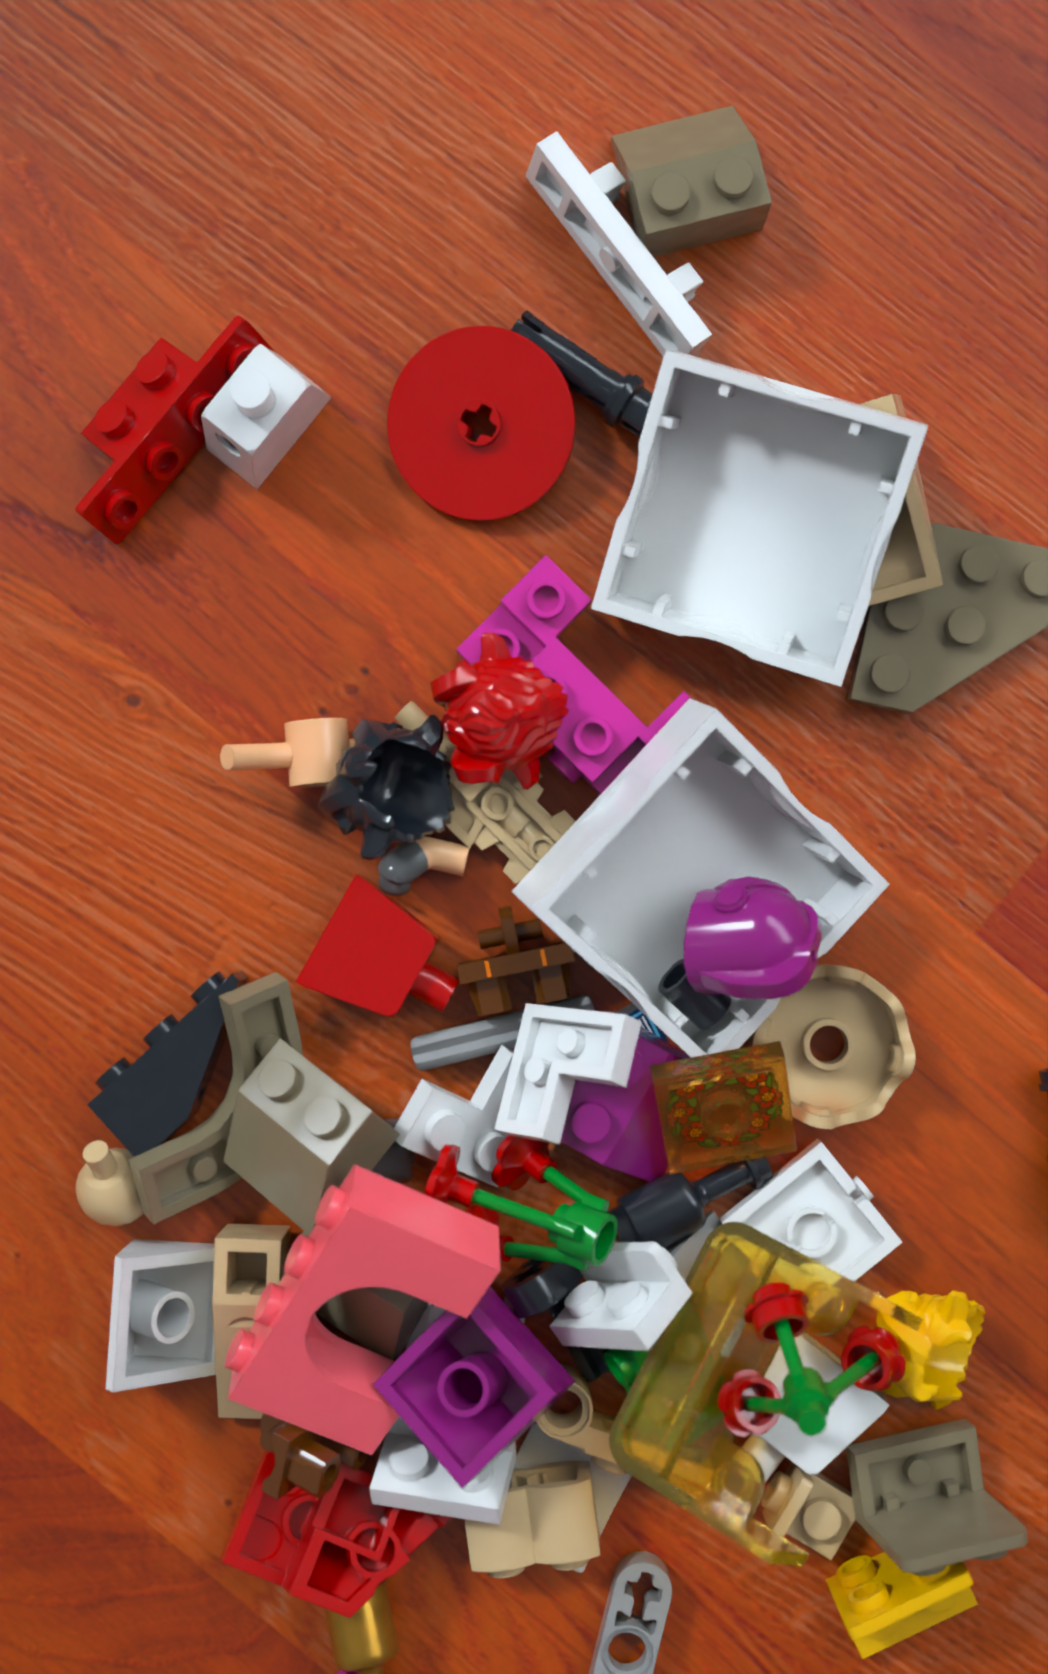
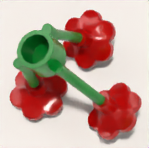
M515 1136L506 1137L496 1151L498 1163L492 1171L491 1179L499 1187L507 1186L511 1190H518L523 1187L530 1177H533L542 1184L549 1182L575 1201L571 1206L561 1204L553 1215L479 1189V1182L458 1175L457 1164L461 1149L453 1144H446L441 1150L437 1165L433 1168L425 1187V1195L443 1203L452 1201L468 1207L465 1210L466 1213L499 1226L497 1212L546 1229L548 1230L549 1240L557 1245L556 1248L516 1243L511 1236L500 1235L499 1233L500 1261L508 1262L512 1257L567 1264L585 1272L590 1264L597 1267L607 1259L617 1234V1218L607 1213L609 1201L588 1193L556 1170V1162L548 1157V1146L550 1144L548 1142Z

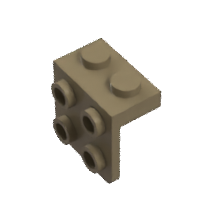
M965 1418L859 1442L846 1447L855 1519L902 1571L920 1576L934 1575L942 1572L946 1565L974 1558L979 1560L1002 1558L1008 1554L1009 1550L1025 1546L1028 1543L1026 1526L984 1490L976 1427Z

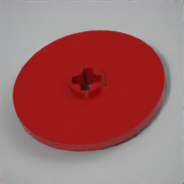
M463 327L431 340L403 368L395 383L389 401L387 414L388 440L392 456L400 474L410 488L426 503L446 514L463 519L495 520L522 512L541 500L553 488L564 472L573 450L576 435V413L573 396L562 371L555 361L528 338L499 327ZM488 406L492 409L489 420L497 426L496 431L492 437L481 434L475 442L470 438L473 433V427L466 423L467 416L470 412L481 414Z

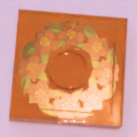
M781 1041L650 1065L670 1174L797 1151L786 1061Z

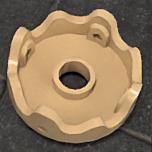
M817 965L809 983L799 992L781 998L776 1009L747 1041L750 1063L762 1061L765 1071L770 1067L776 1075V1083H780L781 1088L779 1091L781 1096L779 1097V1108L799 1121L821 1129H833L877 1116L883 1111L897 1087L910 1077L916 1060L915 1048L901 1002L893 993L865 972L842 965ZM823 1026H835L843 1035V1050L832 1061H818L810 1049L811 1037L816 1030ZM764 1078L757 1079L758 1084L760 1081H764Z

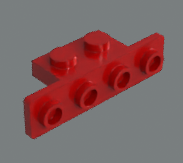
M241 316L234 317L197 362L161 337L151 350L139 360L135 369L109 400L98 409L96 415L80 433L114 462L77 504L76 512L114 544L122 542L204 444L205 436L201 418L204 409L252 350L259 344H262L275 352L247 320Z

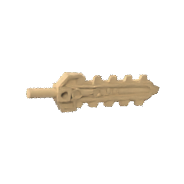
M410 701L394 718L399 724L403 725V728L414 730L420 727L428 716L413 701ZM444 733L439 751L447 756L446 761L451 764V756L456 745L452 744ZM452 764L448 773L451 776L449 787L455 810L450 812L451 824L445 825L469 849L473 843L481 850L495 844L509 858L503 872L515 884L519 883L576 822L565 810L551 816L537 802L544 789L538 783L528 790L523 789L512 771H503L499 784L489 782L469 784L459 781Z

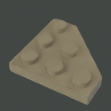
M930 522L943 585L868 606L846 701L910 714L1048 627V548Z

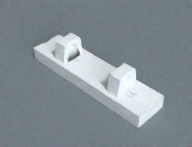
M557 131L537 143L525 177L664 357L665 350H672L698 357L701 349L712 336V333L688 303L695 297L696 289L703 283L698 273L688 262L666 275L612 204L619 199V192L622 186L626 184V179L612 162L589 174Z

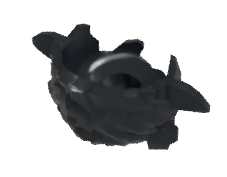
M430 715L420 727L414 730L403 729V725L396 722L387 724L368 719H361L353 730L352 735L356 743L354 747L343 752L336 764V776L325 786L318 802V808L332 824L340 828L344 835H348L356 829L363 832V842L360 851L362 859L373 860L383 856L393 841L398 843H405V841L415 843L416 840L422 839L425 834H433L434 831L438 833L445 830L444 825L451 824L450 812L455 810L449 787L451 776L448 773L451 764L446 761L447 756L439 751L443 741L444 727L436 715Z

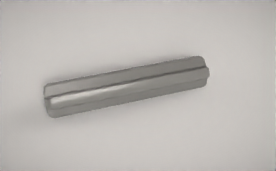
M580 995L544 1004L546 1006L595 1011L592 999L588 995ZM524 1010L415 1036L410 1044L415 1066L418 1070L425 1071L497 1053L501 1045L509 1049L515 1048Z

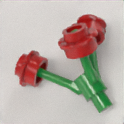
M784 1282L770 1283L760 1287L753 1293V1303L745 1308L743 1316L746 1323H753L758 1340L764 1343H780L789 1372L782 1384L784 1396L781 1398L777 1387L770 1380L760 1377L757 1371L743 1369L733 1374L732 1381L722 1384L718 1393L717 1405L719 1410L724 1413L723 1423L732 1434L739 1437H746L749 1433H752L754 1436L763 1435L777 1423L780 1414L798 1424L802 1433L815 1436L825 1429L826 1417L830 1407L840 1394L853 1384L866 1391L889 1389L893 1381L899 1382L903 1378L906 1371V1358L900 1352L898 1339L890 1331L882 1327L871 1330L869 1326H860L849 1334L847 1338L848 1343L843 1348L841 1354L843 1372L830 1382L823 1381L822 1376L815 1369L804 1367L794 1339L804 1333L810 1324L806 1313V1304L809 1303L807 1294L798 1289H791V1286Z

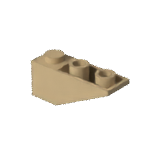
M227 1223L215 1237L212 1308L218 1418L261 1419L263 1415L262 1412L228 1399L232 1370L225 1367V1359L236 1333L240 1329L249 1331L255 1322V1310L265 1287L270 1282L278 1285L285 1274L284 1266L290 1251L291 1226Z

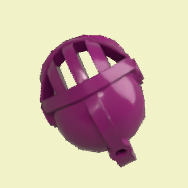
M748 876L729 879L714 889H703L696 894L686 924L684 967L687 980L695 992L704 995L726 994L742 999H777L799 992L809 983L817 966L818 950L822 939V926L819 917L812 906L803 901L796 900L795 896L788 889L768 879Z

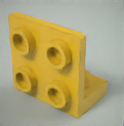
M882 1552L872 1558L868 1555L854 1557L844 1562L837 1569L836 1575L825 1579L851 1640L854 1641L862 1660L978 1605L970 1588L974 1581L963 1561L946 1565V1568L938 1574L920 1576L902 1571L885 1552Z

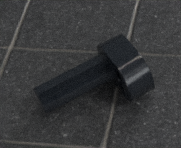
M529 1259L504 1281L501 1289L513 1312L519 1319L528 1318L549 1309L555 1320L565 1307L566 1297L577 1287L583 1275L579 1269L567 1264ZM567 1346L586 1382L595 1381L601 1374L611 1372L604 1358V1353L609 1349Z

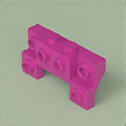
M545 555L500 600L501 604L456 649L458 656L469 664L479 662L482 651L481 636L484 633L493 632L504 638L512 658L523 657V660L533 661L534 666L541 670L544 677L550 678L553 683H559L563 687L561 693L568 695L565 707L569 709L567 716L562 718L563 723L557 730V738L554 740V750L546 758L572 784L582 777L601 795L687 700L692 698L683 691L646 727L557 639L591 604L592 600Z

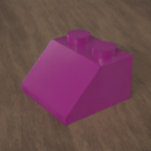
M611 1010V1012H610V1013L619 1014V1013L615 1012L614 1010ZM640 1027L626 1087L575 1080L561 1141L603 1166L650 1182L663 1176L684 1140L682 1132L679 1131L676 1134L670 1127V1119L665 1118L664 1113L666 1111L663 1106L666 1105L664 1097L669 1087L676 1084L675 1076L687 1073L683 1069L697 1062L684 1051ZM697 1072V1078H705V1076L701 1075L702 1072ZM714 1080L712 1084L703 1089V1086L696 1089L697 1101L694 1110L701 1112L717 1085V1080ZM683 1092V1093H680L679 1096H678V1097L682 1096V1097L686 1098V1095L684 1094V1092ZM687 1117L686 1120H681L682 1123H689V1119L691 1117Z
M489 1286L467 1319L445 1310L373 1385L463 1489L525 1433L576 1381Z

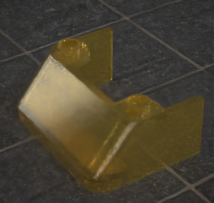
M728 1222L716 1227L705 1240L685 1280L692 1291V1295L652 1345L612 1424L609 1435L610 1450L615 1462L624 1471L767 1563L804 1566L809 1553L752 1518L763 1496L765 1487L764 1473L760 1463L751 1453L732 1442L735 1435L725 1427L723 1423L724 1413L719 1410L717 1405L718 1393L722 1384L732 1381V1376L735 1372L751 1369L757 1371L760 1377H764L780 1343H764L758 1340L753 1323L745 1322L744 1310L749 1304L753 1303L752 1295L757 1289L770 1283L784 1282L789 1284L791 1289H798L807 1294L809 1303L806 1304V1313L810 1324L806 1332L814 1335H831L842 1329L849 1321L859 1300L918 1331L923 1319L745 1223Z

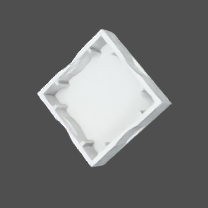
M665 350L638 444V465L634 485L628 501L616 520L591 609L677 636L701 637L718 641L735 648L751 659L841 687L928 424L679 351Z
M689 698L511 892L595 970L601 973L694 1061L704 1063L706 1059L710 1058L716 1059L722 1056L725 1058L733 1056L776 1009L781 998L742 999L730 996V1007L722 1019L712 1027L701 1030L659 992L658 986L663 975L673 964L684 958V938L691 905L699 891L714 889L729 879L748 876L768 879L781 884L795 896L796 900L803 901L812 906L817 913L822 926V939L818 950L819 958L835 945L890 884L830 823L812 814L795 798L783 781L780 773L716 708Z

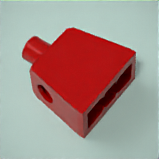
M356 874L295 982L308 989L384 1016L395 1018L409 995L442 1013L460 980L428 961L441 937L370 879Z

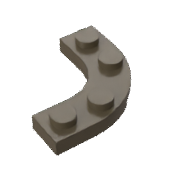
M277 972L218 996L232 1050L233 1076L224 1100L210 1118L188 1133L129 1159L143 1213L153 1224L222 1192L242 1178L223 1162L238 1090L280 1038L303 1056L301 1037L287 979Z

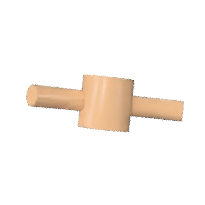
M346 718L297 720L284 723L285 742L225 744L220 752V761L225 770L288 768L289 788L324 787L336 776V764L342 753L354 747L356 742L354 738L349 739Z

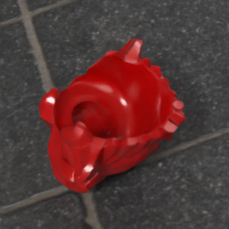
M487 632L481 636L482 651L479 662L469 664L466 660H461L456 664L454 670L430 682L433 700L445 708L441 723L448 740L456 745L450 762L459 781L469 784L483 782L499 784L503 771H512L523 789L528 790L539 781V756L554 747L557 730L563 723L562 718L567 716L569 709L565 707L568 695L561 693L563 687L559 683H553L550 678L544 677L541 670L534 666L533 661L523 660V657L512 658L504 638L493 632Z

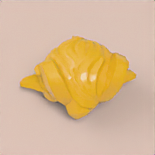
M901 1291L888 1297L877 1312L876 1323L877 1327L887 1329L898 1339L900 1352L906 1358V1371L899 1382L893 1381L889 1389L880 1392L897 1398L910 1397L916 1402L930 1401L931 1406L935 1410L947 1406L953 1400H960L962 1392L957 1388V1384L965 1380L966 1372L964 1370L968 1369V1357L971 1355L976 1337L983 1330L981 1324L984 1321L985 1308L975 1301H969L965 1293L951 1291L945 1296L938 1294L929 1295L926 1293L918 1295L913 1291Z

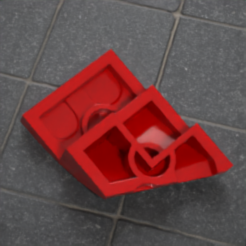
M264 1450L221 1554L220 1561L282 1586L292 1596L351 1618L374 1595L375 1589L387 1577L394 1576L410 1560V1555L438 1527L445 1526L452 1517L372 1504L369 1488L373 1474L361 1469L355 1471L342 1463L338 1478L332 1489L320 1498H316L296 1486L277 1500L261 1491L264 1479L271 1475L275 1466V1454Z

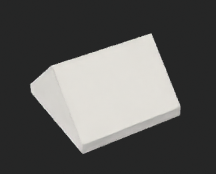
M133 1239L115 1256L106 1390L119 1392L216 1375L212 1308L215 1244Z

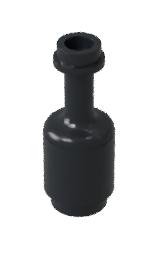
M755 1143L746 1148L741 1146L735 1150L737 1160L698 1180H688L682 1172L673 1170L617 1198V1206L607 1211V1213L617 1218L616 1241L656 1242L661 1247L666 1248L699 1231L706 1222L704 1208L708 1203L747 1183H750L755 1189L763 1187V1182L773 1178L766 1157Z

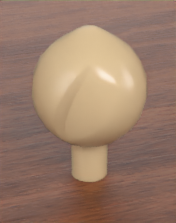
M100 1140L92 1141L83 1150V1158L86 1163L78 1173L75 1187L78 1204L90 1219L101 1225L117 1227L126 1225L144 1214L129 1164V1159L134 1156L125 1148H109L105 1142Z

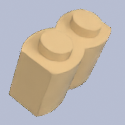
M561 1461L542 1464L529 1469L514 1468L500 1525L464 1519L471 1571L487 1572L493 1578L516 1576L522 1573L526 1566L535 1563L551 1564L556 1570H575L586 1565L589 1559L600 1556V1535L590 1461Z

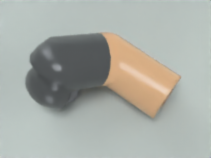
M423 836L422 839L416 840L415 843L405 841V843H401L385 853L378 864V872L380 874L379 886L389 895L401 896L408 893L413 880L428 869L463 876L469 848L463 844Z

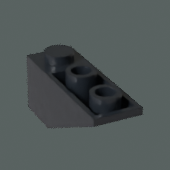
M220 971L215 973L190 996L197 1004L195 1008L180 1021L173 1014L166 1017L143 1038V1041L150 1048L132 1065L123 1057L95 1082L102 1092L87 1105L134 1157L163 1144L200 1110L228 1034L218 996L246 985L248 976L243 971L232 973L227 979Z

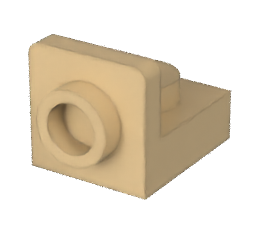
M793 1462L790 1463L785 1474L778 1471L773 1475L766 1486L761 1500V1505L764 1507L762 1514L771 1534L780 1539L785 1534H788L830 1560L833 1559L855 1521L851 1491L821 1473L811 1476Z

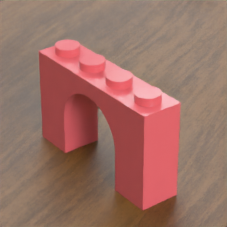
M354 1164L340 1188L331 1185L325 1192L316 1212V1226L309 1237L300 1234L294 1241L285 1262L283 1278L278 1285L270 1282L265 1287L255 1310V1322L249 1331L240 1329L236 1333L227 1352L225 1367L232 1370L228 1394L229 1400L372 1455L399 1417L398 1413L373 1385L395 1360L339 1338L319 1321L315 1312L326 1301L343 1292L364 1287H382L409 1294L467 1319L500 1272L499 1226Z

